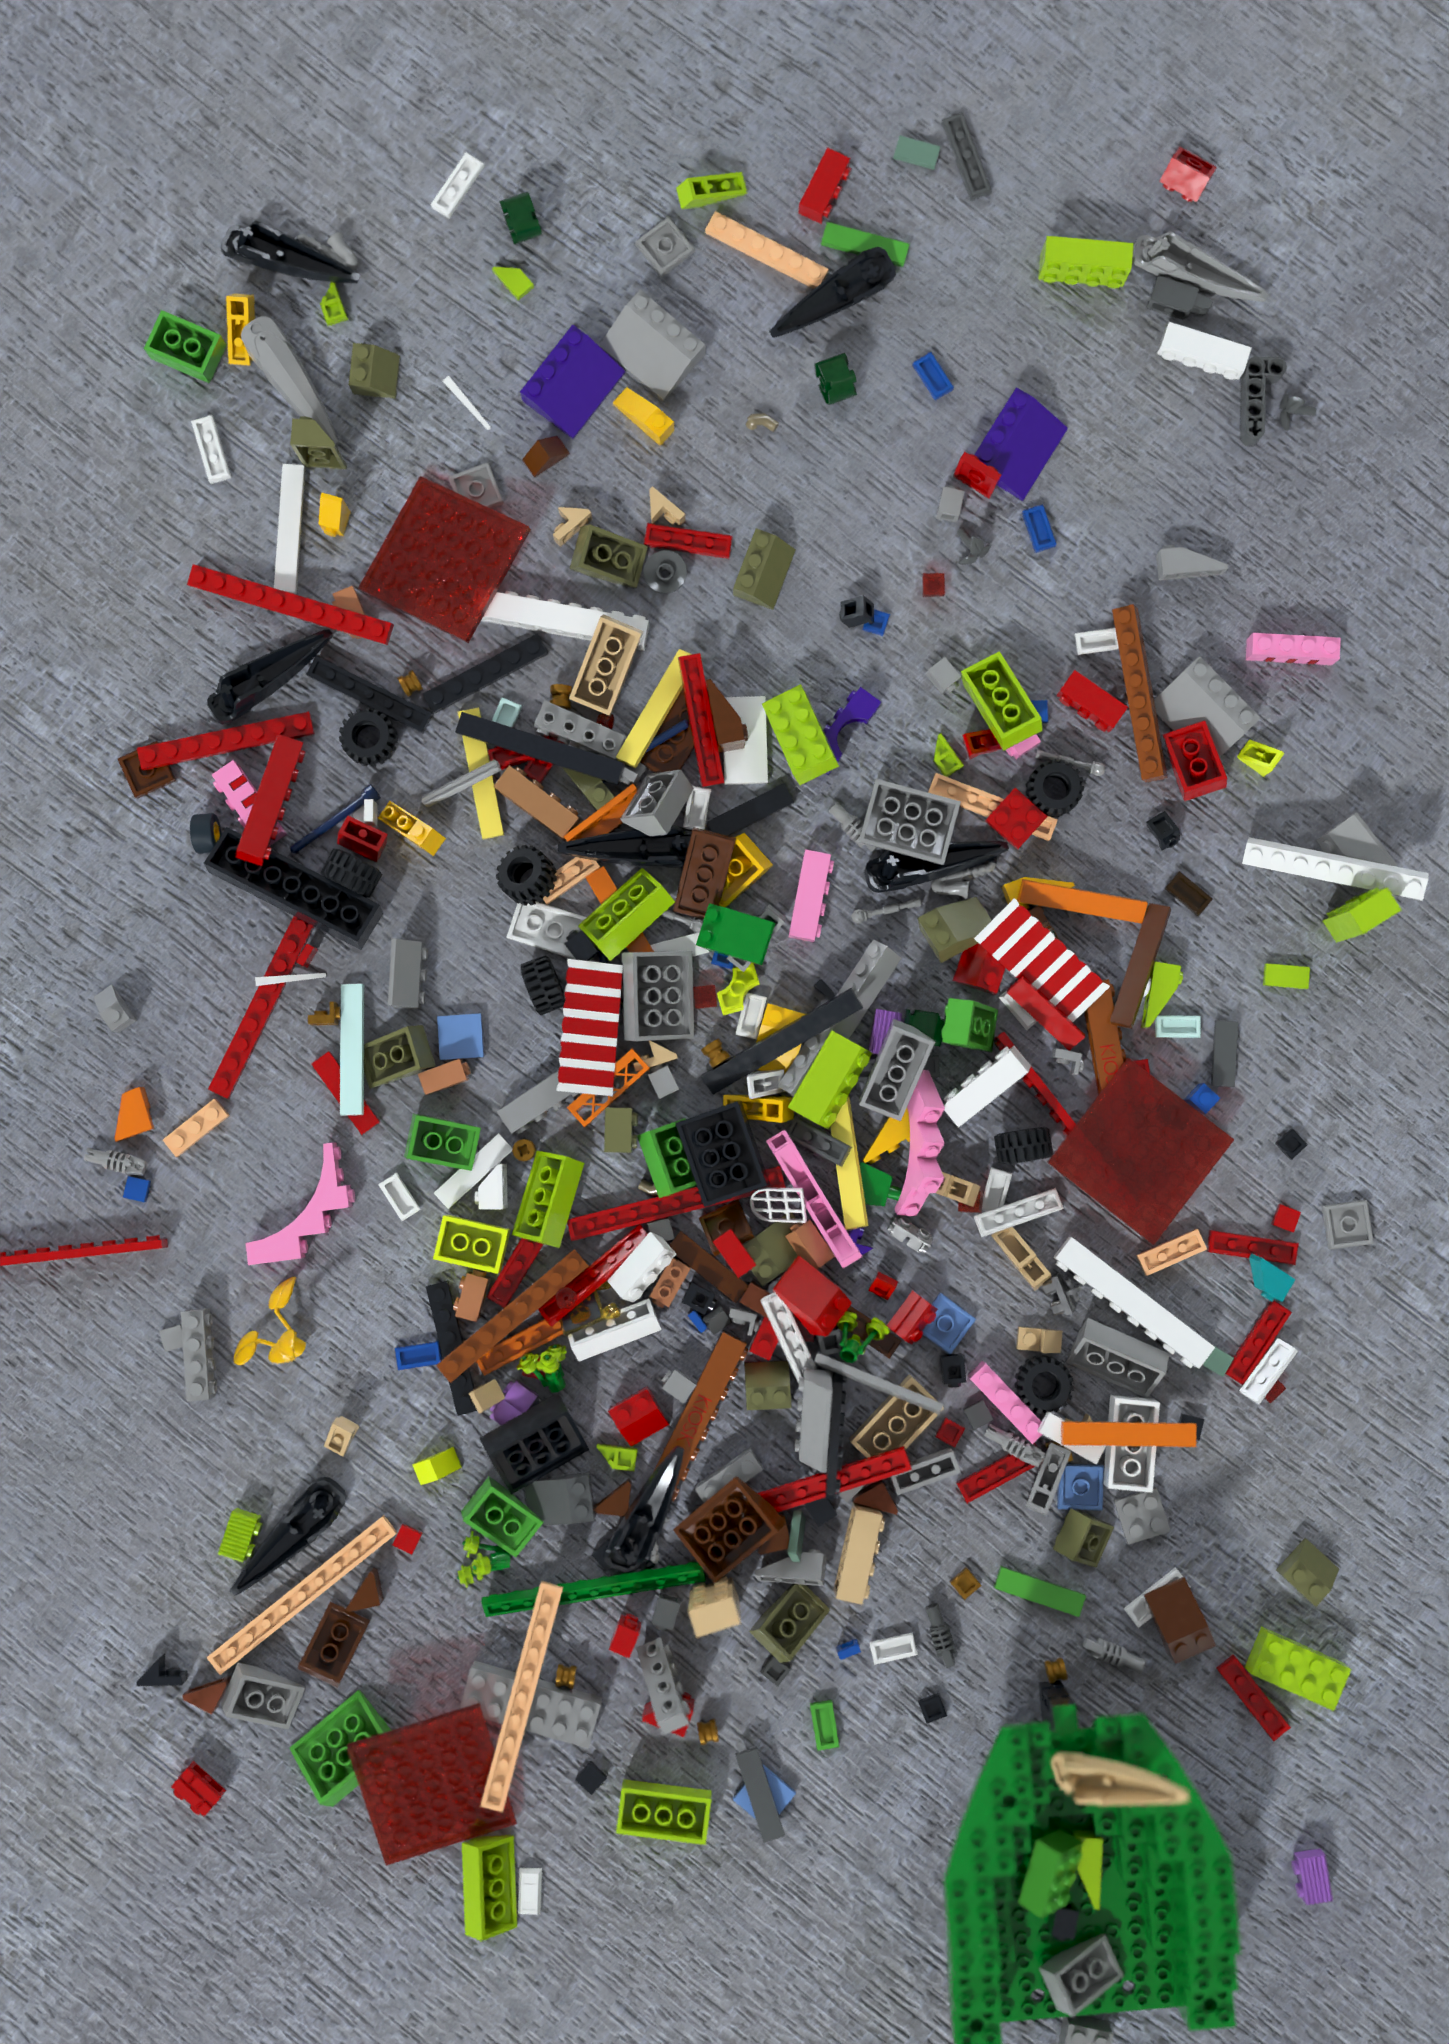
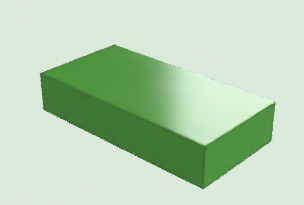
M832 1700L810 1703L817 1751L839 1747Z

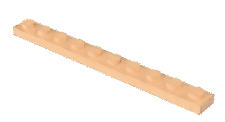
M383 1515L213 1651L207 1659L219 1675L224 1673L396 1535L397 1531Z
M541 1581L481 1807L503 1812L563 1590L562 1586Z

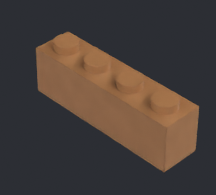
M509 765L495 783L494 788L563 841H566L563 836L579 824L580 819L577 817L579 813L569 805L567 808L561 805V799L552 792L549 795L544 792V786L536 780L532 782L525 777L527 774L517 766L514 769Z

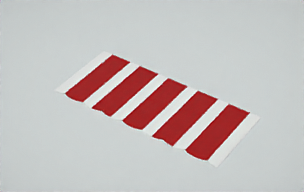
M1015 898L974 938L1017 979L1024 976L1072 1022L1110 987L1103 983L1096 973L1091 972L1084 962L1079 961L1078 957L1068 950L1063 942L1056 939L1051 931L1044 928L1038 919L1032 917L1025 907L1019 905Z
M567 959L566 1001L563 1006V1034L560 1041V1068L558 1070L559 1084L556 1091L613 1096L623 965Z

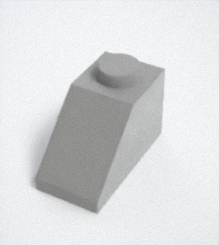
M110 985L94 996L98 1012L112 1032L120 1033L137 1021L113 985Z

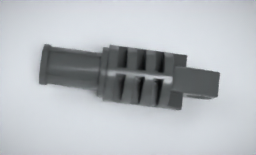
M930 1604L925 1607L931 1624L929 1632L937 1656L943 1657L946 1668L955 1666V1660L952 1653L957 1651L949 1626L943 1621L939 1604Z

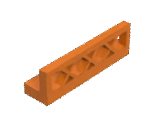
M631 784L563 836L566 842L608 834L622 825L623 822L620 818L636 794V786Z
M632 1048L615 1063L614 1079L618 1076H625L624 1086L621 1089H613V1091L617 1092L612 1097L608 1096V1100L604 1104L596 1103L597 1095L582 1093L567 1107L583 1127L591 1123L605 1110V1107L612 1104L650 1069L635 1049ZM637 1060L643 1069L637 1074H628V1067ZM628 1076H634L628 1081ZM586 1105H592V1115L584 1120L578 1112ZM595 1106H601L595 1111Z

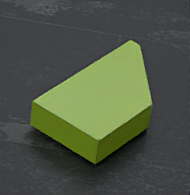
M492 268L493 273L518 301L534 288V284L520 268Z
M330 282V287L320 302L327 326L348 320L335 282Z
M942 733L938 734L933 762L943 776L949 777L961 769L964 764Z
M597 1443L596 1448L602 1453L612 1469L635 1472L638 1448Z

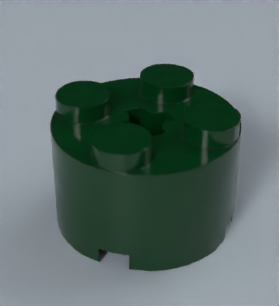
M528 192L499 201L503 214H506L504 218L509 231H511L510 235L514 245L542 235L540 224Z
M845 353L814 364L816 378L819 377L820 381L818 386L826 404H835L857 395L854 385L857 382L853 369L849 370L848 368L849 363Z
M906 1009L904 1023L915 1027L935 1041L934 1046H941L943 1041L942 1028L945 1025L946 1016L943 1019L940 1018L941 1015L939 1013L915 1010L914 1014H912L910 1009Z

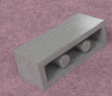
M949 1447L910 1461L912 1470L891 1476V1480L897 1495L961 1472L954 1452Z
M748 1448L697 1483L695 1491L705 1503L736 1476L743 1482L751 1479L763 1470L762 1464L751 1448Z

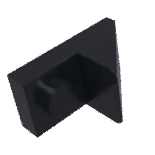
M164 1653L136 1682V1686H181L187 1680V1671H180V1668L177 1667L168 1668L165 1671Z

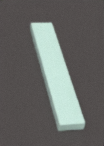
M341 984L340 1115L342 1116L364 1115V984Z

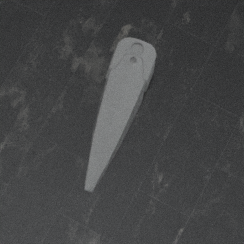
M1167 232L1159 237L1142 235L1133 245L1132 262L1156 276H1169L1174 281L1190 283L1201 291L1220 296L1261 302L1267 300L1268 293L1264 289L1175 233Z
M266 316L258 317L248 323L241 332V339L251 359L260 370L264 371L268 381L300 416L310 417L315 420L335 445H339L338 437L326 409L303 364L292 350L294 348L284 332L271 318Z

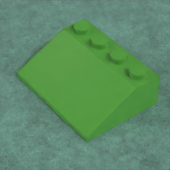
M358 1690L289 1749L319 1804L333 1807L398 1753L402 1747L390 1727L363 1693Z

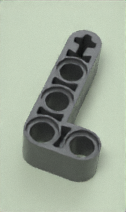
M1252 357L1247 361L1244 373L1241 375L1240 439L1246 446L1256 445L1265 433V384L1277 383L1286 372L1287 363L1280 357ZM1249 367L1256 369L1257 373H1252ZM1271 368L1277 369L1278 374L1273 373ZM1249 388L1254 389L1257 394H1252ZM1249 409L1254 410L1257 415L1250 414Z

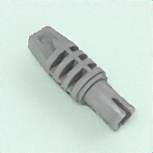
M837 802L828 812L842 824V830L861 848L864 845L859 843L863 822L856 815H850ZM865 844L872 852L878 848Z
M87 1148L86 1152L89 1155H84L86 1162L101 1164L105 1169L124 1174L144 1175L148 1164L146 1161L132 1155L112 1150L103 1152Z
M990 1424L986 1430L985 1437L1002 1445L1001 1448L1014 1455V1457L1036 1467H1039L1044 1460L1045 1453L1031 1442L1015 1435V1433H1006L993 1424Z
M1099 1637L1097 1642L1085 1638L1082 1646L1093 1651L1092 1657L1116 1667L1125 1666L1139 1673L1143 1671L1145 1659L1127 1653L1124 1647Z

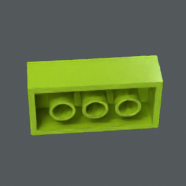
M1047 236L1040 253L1038 280H1044L1047 283L1060 281L1069 285L1083 283L1091 287L1106 285L1109 288L1123 287L1132 269L1134 243Z
M1000 651L961 671L962 683L1003 751L1042 731V718Z
M801 684L762 703L792 774L799 785L839 767L812 704Z
M1376 887L1373 890L1350 898L1345 902L1346 905L1344 904L1327 913L1328 918L1324 919L1323 923L1335 942L1338 943L1365 934L1402 909L1387 887L1381 890Z
M1262 1626L1244 1667L1251 1675L1332 1711H1335L1352 1670L1345 1663Z
M623 1779L616 1834L706 1845L712 1790Z

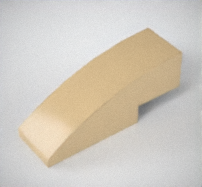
M942 1172L944 1180L936 1194L974 1207L981 1186Z
M1013 1227L991 1235L1034 1291L1052 1278L1051 1273Z

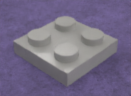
M1156 1487L1153 1488V1493L1138 1492L1113 1500L1128 1545L1171 1532Z

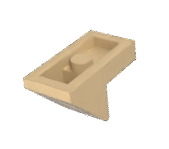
M653 486L649 489L652 524H655L664 513V517L671 524L676 523L680 527L686 521L685 513Z
M558 508L559 514L566 521L565 524H559L553 534L555 542L560 547L574 536L581 527L592 520V514L589 509Z
M650 1040L649 1043L654 1057L650 1058L649 1054L641 1056L650 1068L678 1059L677 1054ZM638 1061L633 1063L636 1072L643 1069Z
M1018 1326L1016 1349L1040 1351L1041 1353H1061L1063 1331Z
M495 1379L474 1388L469 1393L479 1413L505 1398Z
M343 1416L336 1417L324 1447L343 1457L357 1433L359 1425Z

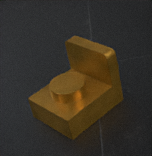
M335 1001L330 1002V1015H328V1011H314V1015H308V1024L312 1026L338 1025V1020H341V1006L338 1007V1003Z

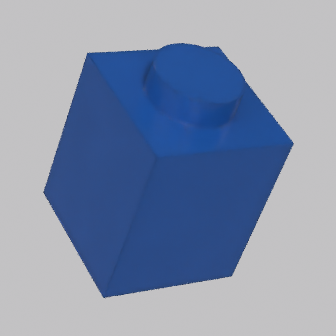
M1205 1083L1196 1085L1184 1101L1199 1115H1204L1218 1102L1220 1097Z

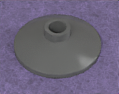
M667 550L658 551L651 555L645 563V581L652 590L658 593L668 594L675 592L686 580V564L675 552ZM664 571H667L670 574L666 578L661 575Z

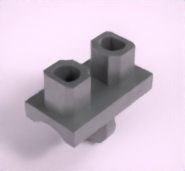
M1061 1272L1054 1274L1050 1280L1042 1285L1046 1295L1056 1292L1058 1294L1059 1300L1051 1302L1054 1315L1066 1313L1067 1316L1073 1314V1311L1076 1310L1073 1301L1080 1300L1077 1292L1081 1291L1082 1287L1081 1285L1074 1286L1072 1279L1064 1282Z

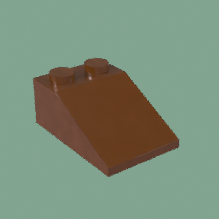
M711 679L706 680L719 753L743 749L745 742L748 741L746 724H742L740 716Z
M1185 1577L1144 1594L1166 1653L1175 1664L1216 1646L1209 1626Z
M330 1602L297 1669L338 1688L370 1620L354 1612H348L345 1608Z

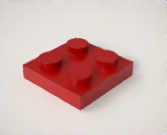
M964 452L953 477L990 499L1002 474L998 473V470L993 466H987L982 463L977 456Z
M1014 788L985 821L1018 850L1048 816L1017 788Z

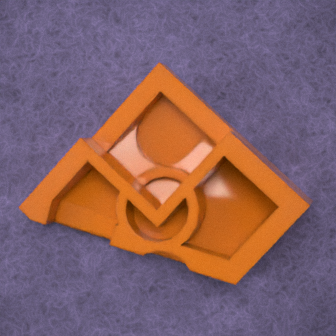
M138 1087L122 1094L115 1142L155 1129L149 1112L151 1107L145 1087Z

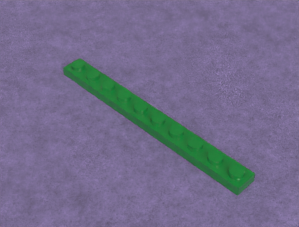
M689 1562L683 1565H669L665 1568L645 1569L640 1572H626L621 1575L602 1576L597 1579L579 1580L566 1584L558 1583L556 1585L563 1587L559 1605L706 1581L704 1569L698 1562ZM539 1587L482 1597V1607L485 1616L490 1617L533 1610Z

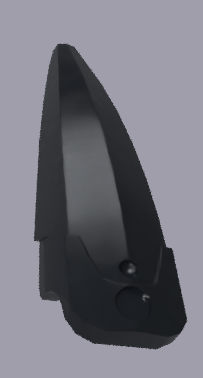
M253 221L250 226L246 227L239 225L231 226L221 242V252L224 256L247 265L252 264L294 277L326 282L358 283L361 276L353 269L259 221Z
M882 247L865 250L850 260L847 265L834 272L796 304L769 331L772 338L821 321L861 302L865 297L869 298L885 289L896 275V269L886 250Z
M330 629L309 635L222 675L219 679L217 690L207 699L208 708L216 721L222 725L231 723L250 712L254 706L285 685L333 637Z
M672 825L671 830L666 835L649 836L637 829L619 831L558 844V852L606 863L683 868L692 831L685 830L676 825Z
M1003 841L950 842L944 865L886 850L878 858L867 862L864 870L868 888L873 892L881 893L905 889L908 886L933 881L969 869L1008 851L1009 846L1007 842Z
M676 1445L660 1463L634 1499L618 1529L614 1531L603 1554L604 1561L609 1567L627 1573L634 1572L643 1561L650 1559L656 1540H659L683 1460V1447Z
M321 1477L314 1481L296 1499L289 1511L263 1540L230 1588V1592L234 1596L244 1592L313 1543L337 1519L341 1508L345 1505L347 1496L345 1490L330 1477Z

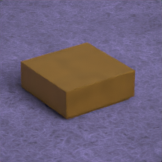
M967 1567L950 1580V1583L964 1600L982 1586Z

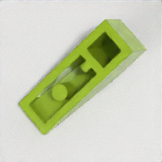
M742 172L691 177L676 187L681 209L702 207L747 194Z
M1154 962L1150 974L1151 986L1148 994L1145 996L1141 1028H1149L1178 988V984L1181 985L1183 972L1180 971V965Z
M1071 1829V1835L1083 1842L1081 1849L1082 1858L1076 1867L1094 1909H1099L1103 1839L1101 1836H1095L1093 1830Z

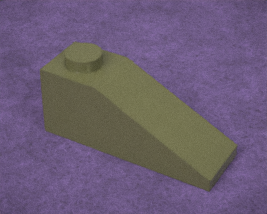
M562 767L596 811L614 798L601 779Z

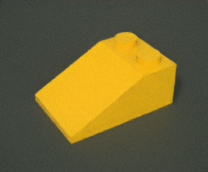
M745 833L734 837L736 841L719 905L721 907L727 908L773 866Z
M767 1003L756 1043L805 1014ZM801 1044L757 1070L782 1069L785 1075L797 1057Z

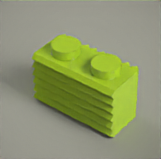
M240 1508L234 1509L231 1512L218 1554L240 1562H244L248 1557L251 1558L256 1547L255 1544H252L254 1537L259 1536L263 1523H260L261 1515Z

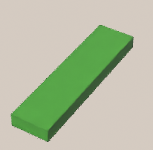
M830 222L826 223L821 241L822 246L856 255L874 247H882L888 253L893 265L904 267L909 244Z
M1000 1566L994 1584V1589L1080 1617L1086 1595L1003 1566Z

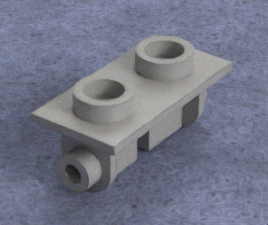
M897 1214L894 1217L893 1223L887 1228V1231L890 1232L889 1234L901 1242L904 1241L906 1236L910 1239L906 1245L918 1253H925L933 1241V1237L927 1230L919 1229L908 1218L900 1217Z

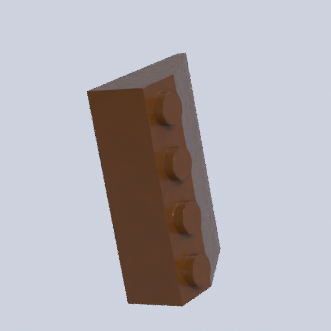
M736 1476L676 1526L673 1531L715 1584L787 1523L769 1502Z

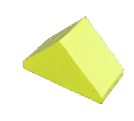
M1249 739L1237 758L1264 777L1275 768L1284 752Z
M454 1447L412 1464L420 1485L437 1481L462 1468Z

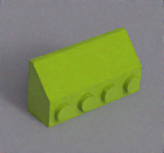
M641 868L581 922L578 927L611 961L647 927L652 925L659 916L667 911L675 901L657 880L645 869Z
M831 1030L788 1108L829 1129L835 1122L841 1107L846 1103L853 1086L857 1084L864 1067L869 1063L872 1052Z
M536 1151L513 1228V1236L560 1248L584 1167L583 1162L563 1155Z
M479 1836L462 1842L465 1935L484 1941L517 1928L514 1836Z

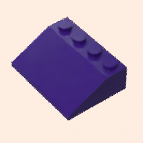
M572 325L525 384L520 394L525 404L574 439L625 374V370L588 335Z
M1016 387L974 455L987 466H993L998 470V473L1002 474L997 486L1024 501L1068 428L1034 397Z

